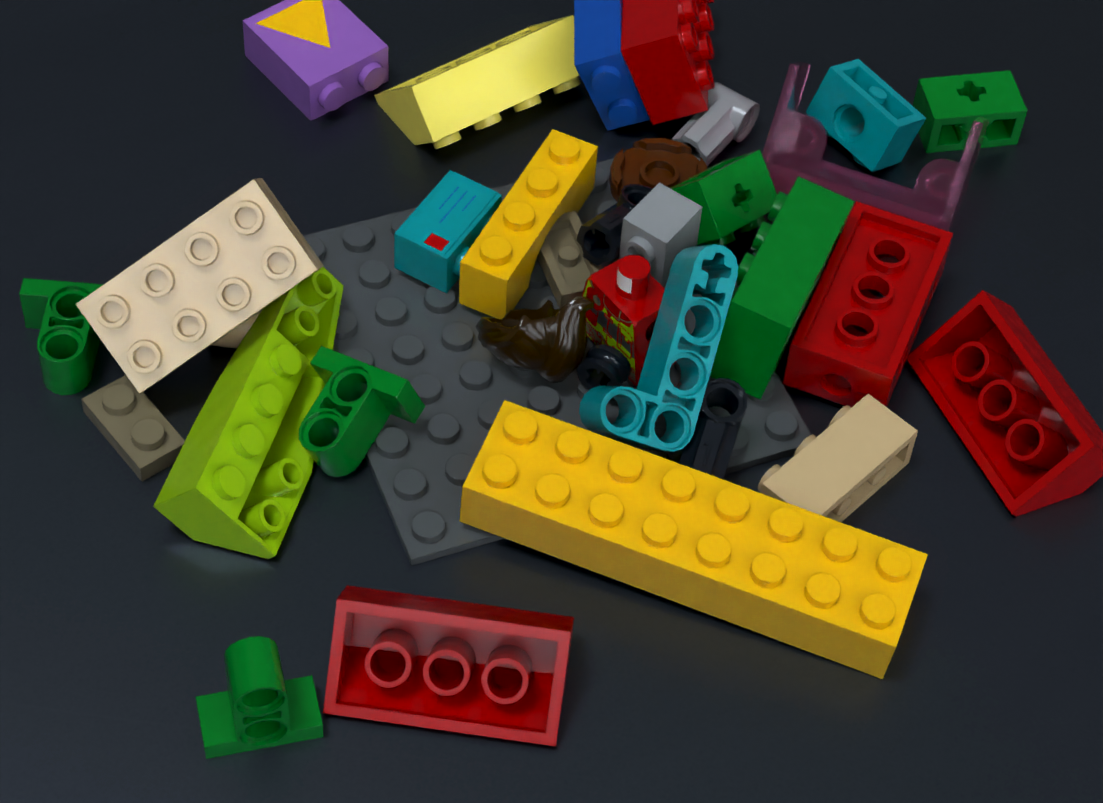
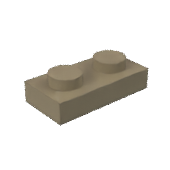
M576 211L564 213L558 218L545 238L537 256L560 309L575 297H582L586 280L591 274L602 269L601 264L597 266L583 257L582 247L576 241L579 229L582 226Z
M126 375L81 399L83 412L142 482L174 464L185 440L144 392L139 394Z

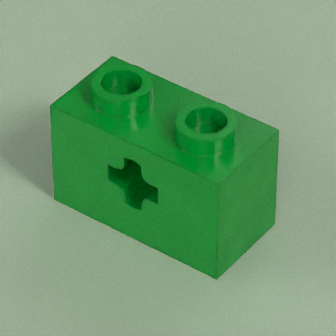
M1011 70L919 78L912 105L926 117L918 132L926 153L1018 145L1027 114V108Z
M761 150L724 160L670 188L703 207L697 245L705 243V245L717 244L724 246L736 240L735 230L738 233H744L760 227L762 222L765 221L763 215L770 212L777 196Z

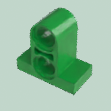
M23 278L19 296L26 328L40 329L37 339V351L43 382L47 389L55 394H76L86 388L91 380L100 338L75 304L104 284Z
M321 346L310 364L323 380L325 386L301 423L299 440L324 473L333 477L345 476L353 472L362 462L390 415L415 424L424 410L425 404L408 379Z
M247 637L231 644L224 654L228 691L195 697L206 759L324 737L323 723L313 676L284 680L278 646L274 640L267 637Z

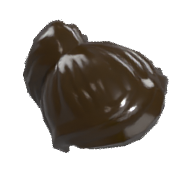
M577 296L567 302L561 309H554L552 301L548 300L539 309L522 308L510 310L502 320L482 317L476 325L479 332L478 340L482 343L483 347L487 348L498 360L506 365L535 370L543 379L550 383L562 382L583 360L587 346L586 312L594 308V300L588 297Z

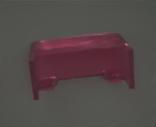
M805 62L791 63L762 153L777 195L779 191L789 194L799 176L855 202L858 201L950 232L967 190L989 119L979 117L973 121L960 162L945 158L933 160L920 171L915 188H908L822 160L828 140L824 125L813 116L797 112L811 64Z

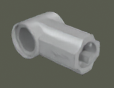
M719 82L714 83V89L708 90V111L695 114L672 138V140L682 142L692 149L691 154L697 157L699 161L701 157L707 166L732 139L736 142H741L747 137L755 125L760 111L758 103Z

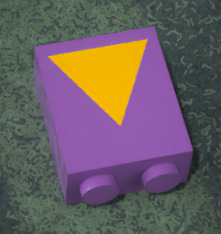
M284 0L243 20L245 56L310 121L338 109L343 104L368 91H373L389 81L388 45L340 0Z

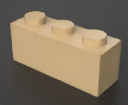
M867 394L852 408L849 405L842 407L832 418L829 427L816 437L812 434L805 438L796 449L794 456L782 467L778 464L772 466L761 478L758 484V491L764 495L842 522L909 463L918 430L870 394Z

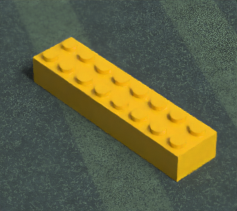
M506 400L503 401L462 486L459 522L880 679L884 678L897 647L928 554Z

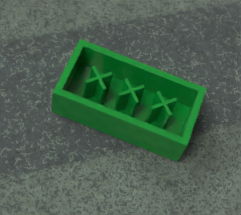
M799 176L789 194L779 191L767 217L773 224L765 221L762 222L750 249L754 251L753 254L746 252L738 268L736 286L739 287H735L710 377L714 379H731L738 383L745 390V393L761 400L816 290L855 201Z

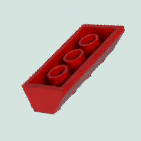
M982 290L908 355L907 361L1012 515L1017 517L1079 495L1103 476L1102 430L1011 305Z
M347 585L336 600L323 713L556 746L574 617Z

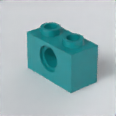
M860 59L831 66L806 110V113L819 124L824 134L836 139L852 154L853 159L859 165L869 169L871 172L901 163L926 120L923 114Z

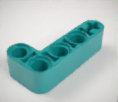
M717 244L691 246L682 249L675 256L637 389L623 386H597L585 393L580 402L579 414L582 423L588 430L613 440L649 450L675 452L683 449L690 442L695 431L738 277L737 259L730 249ZM692 294L702 295V297H693ZM689 309L693 312L696 320L695 328L691 334L688 333L684 324L685 315ZM676 361L681 369V379L674 387L669 374L672 364ZM614 397L618 403L619 413L616 421L611 424L606 416V406L609 400ZM662 413L667 426L664 436L659 439L654 428L657 417Z

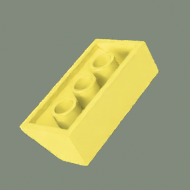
M570 15L526 27L374 95L376 101L414 145L432 143L434 149L450 145L462 139L459 130L470 125L474 126L475 131L489 127L502 120L499 112L513 106L514 111L519 112L541 103L539 94L552 88L554 94H558L581 84L578 77L580 75L574 65V16Z

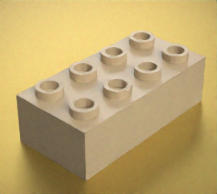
M257 178L244 185L75 305L140 394L321 269L324 265L263 178Z

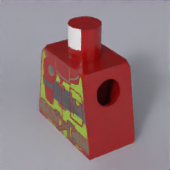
M628 255L591 274L586 280L582 297L594 300V308L586 312L587 336L595 345L604 344L620 351L631 365L632 371L628 379L635 386H638L665 288L650 274L651 266L647 259L639 255Z

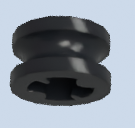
M599 344L590 348L586 359L581 361L578 366L577 375L582 385L590 390L597 386H622V383L629 378L632 370L629 361L620 351L611 346Z

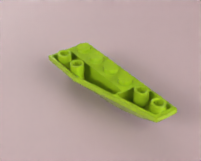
M324 267L263 308L214 385L153 505L155 509L194 541L265 559L273 558L277 554L313 469L314 460L299 440V428L323 390L325 383L310 362L321 346L333 350L344 287Z

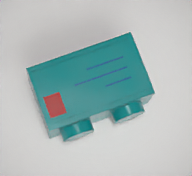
M449 170L394 233V268L447 293L460 278V261L501 204L502 194Z

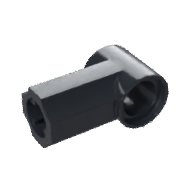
M641 184L624 186L615 205L580 227L576 241L581 245L585 259L599 266L605 261L613 262L619 258L623 218L653 188Z
M725 378L713 379L708 382L694 434L690 442L683 448L679 464L724 480L737 434L747 409L748 398L745 390L738 383ZM714 406L721 407L727 410L731 416L719 417L708 408Z

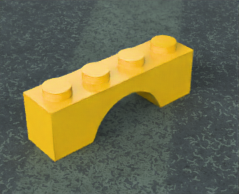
M551 130L460 261V304L501 320L510 310L515 308L529 286L537 256L552 226L564 213L572 211L578 213L594 189L598 146L557 130Z

